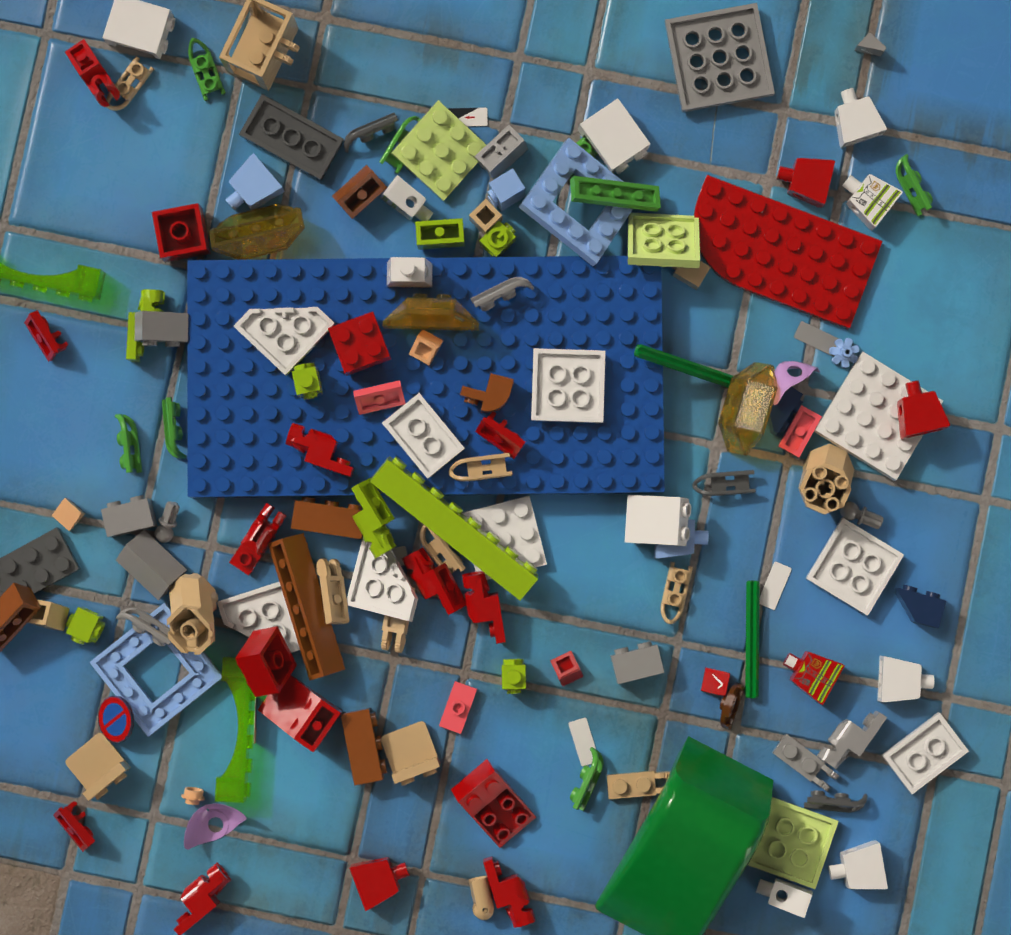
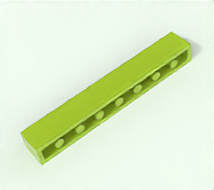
M389 456L372 476L370 482L521 601L538 580L537 568L530 562L526 561L524 563L517 558L519 554L511 547L505 548L499 543L500 539L494 533L483 531L480 528L482 525L475 518L470 517L468 519L463 515L462 508L456 503H448L444 500V494L435 487L431 489L424 484L426 480L417 472L413 474L405 468L407 465L398 457L393 459Z

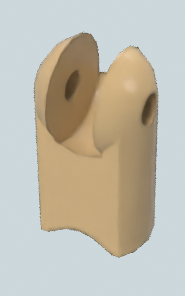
M479 876L468 879L474 904V915L481 920L491 918L494 913V903L488 877Z

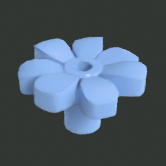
M840 338L835 340L834 344L836 347L829 348V354L835 355L831 360L832 363L836 365L841 362L842 368L849 367V361L856 363L858 357L854 354L859 352V346H852L853 340L850 338H846L844 342Z

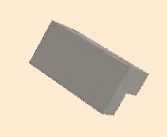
M145 530L128 542L116 559L158 601L168 593L169 588L187 571L182 564Z

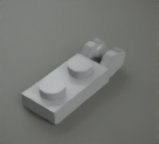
M788 734L784 735L772 752L810 782H815L827 792L830 789L829 785L816 777L820 769L825 771L832 779L839 777L837 773L825 765L824 761Z

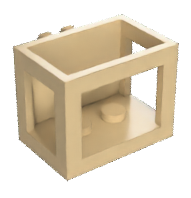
M246 0L219 56L226 71L269 91L282 63L292 65L294 61L290 56L286 55L288 50L298 52L300 49L297 44L293 43L299 29L293 13L265 0ZM263 7L282 15L284 20L264 11ZM250 11V20L232 57H230L229 51Z

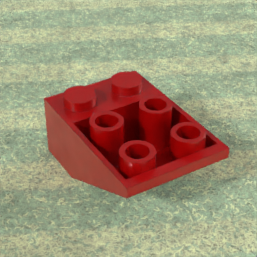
M290 675L280 693L267 695L257 709L294 740L312 752L317 750L343 712L292 675Z
M488 759L451 789L458 803L499 848L536 818L534 813Z

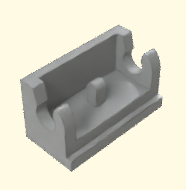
M508 125L476 154L475 158L481 168L485 169L494 180L528 150L525 140Z

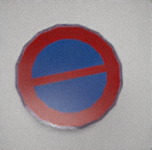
M113 695L105 698L98 711L100 731L110 742L121 743L126 741L134 728L132 708L127 700L121 696Z

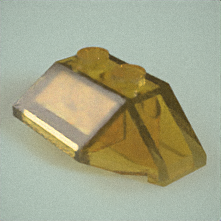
M274 204L229 216L216 228L209 230L211 248L214 252L234 259L247 260L287 250L304 230L305 226L301 208Z
M413 294V298L407 297L383 320L384 329L479 331V322L456 298H451L449 294H438L437 298H427V294Z
M754 362L732 377L718 422L727 452L747 456L750 453V449L764 435L778 389L773 365Z

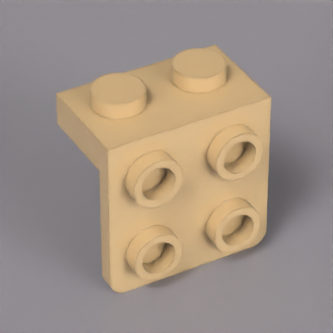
M419 721L381 737L384 751L393 772L392 778L395 784L400 782L401 786L414 782V777L422 773L424 777L437 773L436 768L440 767L441 763L425 722Z
M103 733L96 734L65 761L67 767L86 789L82 794L88 801L93 798L97 800L102 798L109 792L107 787L113 782L116 785L127 777L125 772L131 768Z

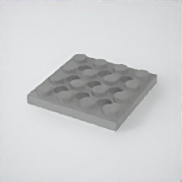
M757 3L665 19V28L682 112L774 96L775 92ZM735 25L743 27L744 34L742 36H735L732 33V27ZM711 30L720 31L721 39L717 41L710 39L708 33ZM688 34H695L699 42L695 45H690L686 42L685 37ZM745 48L749 56L746 59H740L736 55V50ZM716 52H721L725 55L726 61L717 63L714 61L713 55ZM698 56L702 59L703 65L698 68L693 67L690 64V59ZM745 70L750 71L753 74V80L750 82L743 81L740 73ZM727 75L730 78V84L721 86L717 81L718 76ZM697 79H703L707 82V88L705 90H698L694 82Z

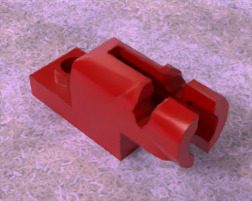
M85 39L65 51L76 71L101 106H110L99 86L101 83L105 85L108 92H111L116 101L120 98L119 90Z
M292 423L287 435L286 445L294 447L303 454L307 452L305 462L352 478L355 469L350 467V461L338 457L336 461H333L338 442L332 435L310 429L309 433L305 436V427Z
M268 503L265 504L242 539L240 547L229 562L248 576H250L269 548L268 544L275 539V534L287 516L279 511L273 519V523H271L269 517L275 507Z
M424 547L401 558L406 569H413L410 576L415 581L425 600L438 594L441 604L448 615L466 606V601L446 562L435 567Z
M483 571L463 574L464 588L472 589V591L465 593L468 616L473 623L493 621V623H489L491 638H496V644L506 642L498 592L488 593L491 590Z
M493 856L483 859L497 909L507 906L505 910L514 928L534 923L536 919L533 909L523 908L524 905L530 903L524 880L518 874L499 879V876L502 875L499 861L494 862Z
M218 862L207 870L209 878L201 875L184 889L181 900L191 914L187 911L176 920L178 925L174 928V931L178 935L186 932L220 903L215 894L218 895L225 885L231 881V878Z

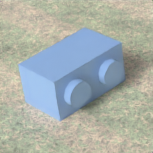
M513 168L488 183L489 191L487 193L489 196L487 197L490 203L495 208L498 207L501 212L525 198V187Z

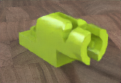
M153 289L141 290L138 310L164 312L160 308H156V306L164 304L165 292ZM128 312L126 359L130 362H140V356L144 355V346L142 345L143 342L135 341V312Z
M371 478L351 488L357 501L363 508L352 518L363 535L365 543H372L369 550L376 559L397 546L390 530L386 527V524L395 518L376 486L370 482Z

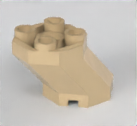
M827 444L810 451L802 468L803 472L798 487L805 507L823 515L843 508L851 492L854 467L848 453L832 444Z
M184 574L169 588L171 616L167 619V626L170 625L168 639L181 653L195 652V655H200L215 641L213 612L217 609L218 594L200 574Z

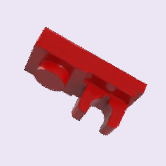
M38 310L28 315L24 324L48 362H50L56 354L67 348L68 343L59 344L55 341L62 333L56 331L51 334L46 318L41 316Z
M492 412L487 418L484 417L475 432L504 453H509L512 459H515L526 441L521 439L515 432L504 428L507 424L505 419L500 424L493 420L496 413Z
M73 801L68 806L59 808L53 816L81 851L84 852L95 842L93 839L94 835L87 826H83L81 822L79 823L85 816L84 811L79 815L72 814V809L77 805V802Z

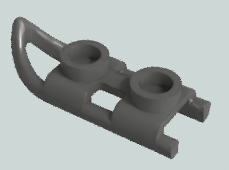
M393 112L350 131L344 140L345 152H349L350 144L357 137L360 138L362 143L374 139L373 133L382 130L383 134L394 131L396 129L394 122L398 120L395 113Z
M754 470L708 473L698 477L693 482L692 488L706 496L755 493L756 489H750L749 475L754 474ZM725 476H734V480H725ZM706 478H711L712 492L699 489L697 484ZM735 486V490L726 491V487Z
M815 790L811 791V797H807V802H804V808L851 813L864 807L868 796L864 794L862 799L851 801L846 793H836L834 798L825 796V792Z

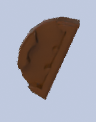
M734 683L727 696H723L720 702V710H722L720 724L722 728L728 730L732 728L745 685Z

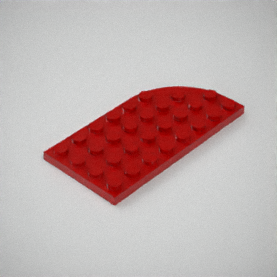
M706 175L695 205L694 218H699L700 253L714 272L729 284L850 329L883 241Z

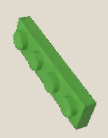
M573 176L570 179L571 202L656 212L661 208L659 186Z

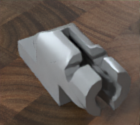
M874 711L873 714L870 712L862 723L865 725L863 729L848 719L840 722L828 738V742L832 744L833 749L823 747L817 757L836 770L850 756L848 754L849 751L860 757L887 717L878 711Z

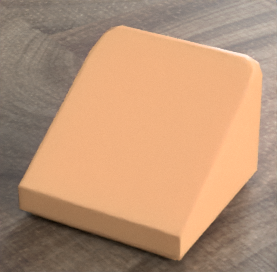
M422 330L418 334L409 355L430 366L443 340Z
M64 498L52 514V517L68 531H71L85 513L69 498Z

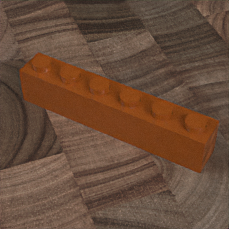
M304 533L269 543L268 546L309 680L345 670L332 624H326L321 587Z

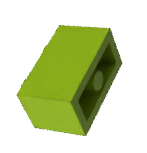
M463 218L415 222L418 250L465 247Z

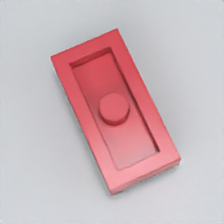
M400 380L353 391L359 415L406 404Z
M801 405L777 447L799 458L822 416Z
M457 681L454 682L439 724L440 727L459 734L462 733L477 688Z

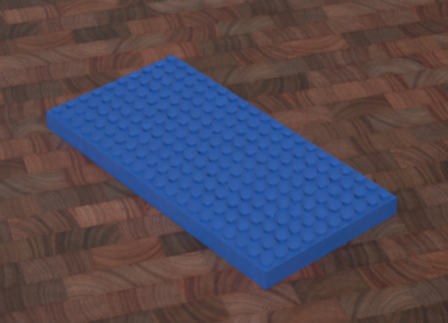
M580 256L426 258L432 263V287H387V262L390 258L187 260L188 497L190 498L355 497L351 488L372 478L389 456L393 459L395 457L401 459L407 465L405 468L412 474L417 472L426 480L424 484L431 489L432 487L437 488L444 496L656 494L665 492L663 366L634 356L635 347L638 344L663 351L662 277L660 266L628 265V256H602L594 266L590 265ZM513 277H523L534 286L533 290L525 286L515 288L516 296L505 301L502 297L494 300L495 306L487 311H482L480 306L475 307L470 299ZM318 307L336 325L373 311L391 360L346 376L328 332L297 364L314 363L319 371L323 393L317 394V398L304 400L303 397L299 398L296 394L292 371L287 376L283 374L234 325L249 309ZM422 330L443 340L430 366L409 355L418 334ZM533 348L605 351L603 423L531 421ZM490 373L514 379L508 402L503 408L495 412L496 415L493 419L499 424L505 419L507 424L504 428L515 432L521 439L526 441L515 459L511 457L505 458L506 471H512V476L476 481H458L453 479L448 472L456 461L464 458L504 453L475 432L484 417L487 418L491 413L481 412L483 404L481 402H478V406L465 403V398L460 397L462 386L486 392ZM400 380L405 403L420 393L465 449L427 479L382 424L403 405L359 415L353 391ZM292 423L304 426L305 436L309 433L310 429L332 435L338 442L333 461H336L337 457L350 461V467L355 469L352 478L304 461L307 452L303 454L294 447L286 445L287 435ZM483 460L481 461V464H491V461ZM467 463L458 465L453 470V473L457 476L468 477ZM483 471V475L492 474V471ZM378 489L381 496H387L380 489Z

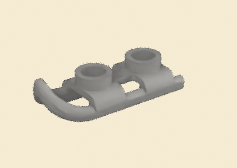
M513 277L470 299L475 307L480 306L482 311H487L495 306L494 300L502 297L505 301L516 296L515 288L525 286L533 290L534 286L523 277Z
M127 608L116 616L117 620L122 618L130 620L136 632L144 634L147 631L152 634V640L156 645L163 647L166 644H171V641L168 639L170 628L144 611L137 608ZM154 624L155 626H157V627L160 628V629H159V630H156V629L153 628L151 625Z

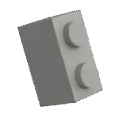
M135 312V341H143V346H157V342H164L165 347H180V343L188 342V313Z
M144 495L132 497L130 502L121 504V501L107 503V508L101 509L106 534L110 538L158 527L152 500L149 498L144 499Z
M651 641L637 644L638 649L629 651L628 647L614 650L615 654L610 655L617 684L664 673L658 645H652Z

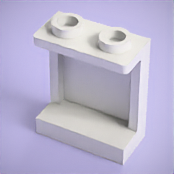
M114 0L102 38L108 45L115 47L117 44L152 54L155 58L161 59L162 53L165 54L167 51V37L169 31L172 32L174 29L175 18H173L174 15L171 10L140 0Z
M618 98L580 123L578 127L581 136L587 137L612 173L620 174L629 167L628 163L633 159L639 161L648 154L647 150L650 142Z
M628 495L625 542L686 546L690 537L688 517L691 515V504L689 499L682 497Z

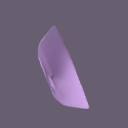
M784 361L780 363L768 384L771 402L777 405L785 391L791 386L805 380L813 371L820 373L818 367L797 361ZM787 369H801L802 374L794 377L788 374Z
M214 803L199 808L189 820L184 836V847L189 850L197 845L217 840L230 833L247 818L242 812L224 804ZM218 817L223 821L221 831L212 832L209 829L208 822L211 818Z

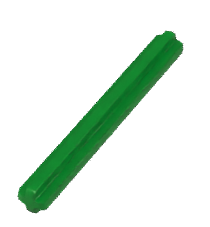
M638 344L635 347V357L729 389H737L740 379L736 376L642 344Z
M754 580L746 582V698L759 697L760 583Z

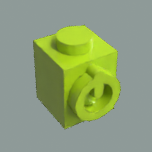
M498 221L479 240V243L492 257H501L516 241V236L514 235L516 231L507 222L502 224Z
M304 363L294 367L292 375L296 394L299 398L303 397L304 400L318 397L317 394L323 393L319 371L314 363Z
M78 607L75 614H71L66 622V627H68L66 633L72 636V641L84 645L85 642L96 643L105 627V622L102 621L104 616L85 607Z
M503 659V664L501 665L502 689H507V694L521 693V689H526V666L524 659Z

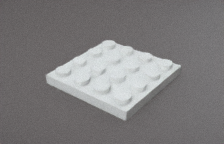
M862 352L814 432L891 480L896 481L923 436L919 435L902 440L900 438L897 401L908 397L905 384L912 381L865 352ZM921 387L922 393L928 392Z

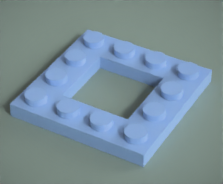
M568 138L519 208L590 265L594 266L598 263L633 209L605 206L590 230H587L553 202L572 173L581 177L624 182L573 140Z
M163 603L149 615L167 626V619L171 616V609L167 603ZM154 624L151 625V626H152L153 628H155L156 630H159V629H160V628H158L157 626H155ZM132 628L90 661V664L115 696L125 703L130 715L149 737L224 676L205 652L200 655H195V652L181 653L171 642L168 647L189 674L153 702L125 667L128 662L154 643L152 634L147 631L144 634H140Z

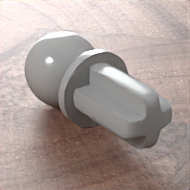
M168 501L162 517L158 520L161 525L155 530V538L161 543H167L173 538L174 532L172 528L177 526L176 518L180 509L176 502Z
M846 502L845 506L840 508V514L844 519L854 520L856 518L858 519V525L862 523L879 529L884 519L883 516L866 510L867 507L859 510V507L854 502Z

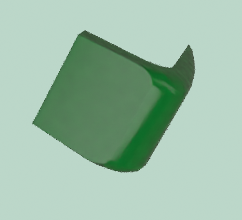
M688 736L675 759L667 781L656 802L595 904L596 909L644 935H704L749 864L763 837L770 816L773 780Z

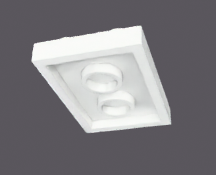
M420 393L382 422L427 479L465 449Z
M938 712L882 754V757L910 794H914L964 756L969 750L941 713Z

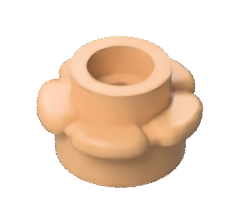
M185 787L184 794L181 795L183 799H186L185 803L190 805H199L200 801L205 800L203 796L204 790L197 787Z

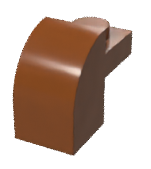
M490 373L486 392L462 386L460 397L465 398L464 402L467 404L478 406V402L483 403L482 413L496 412L508 402L514 379Z

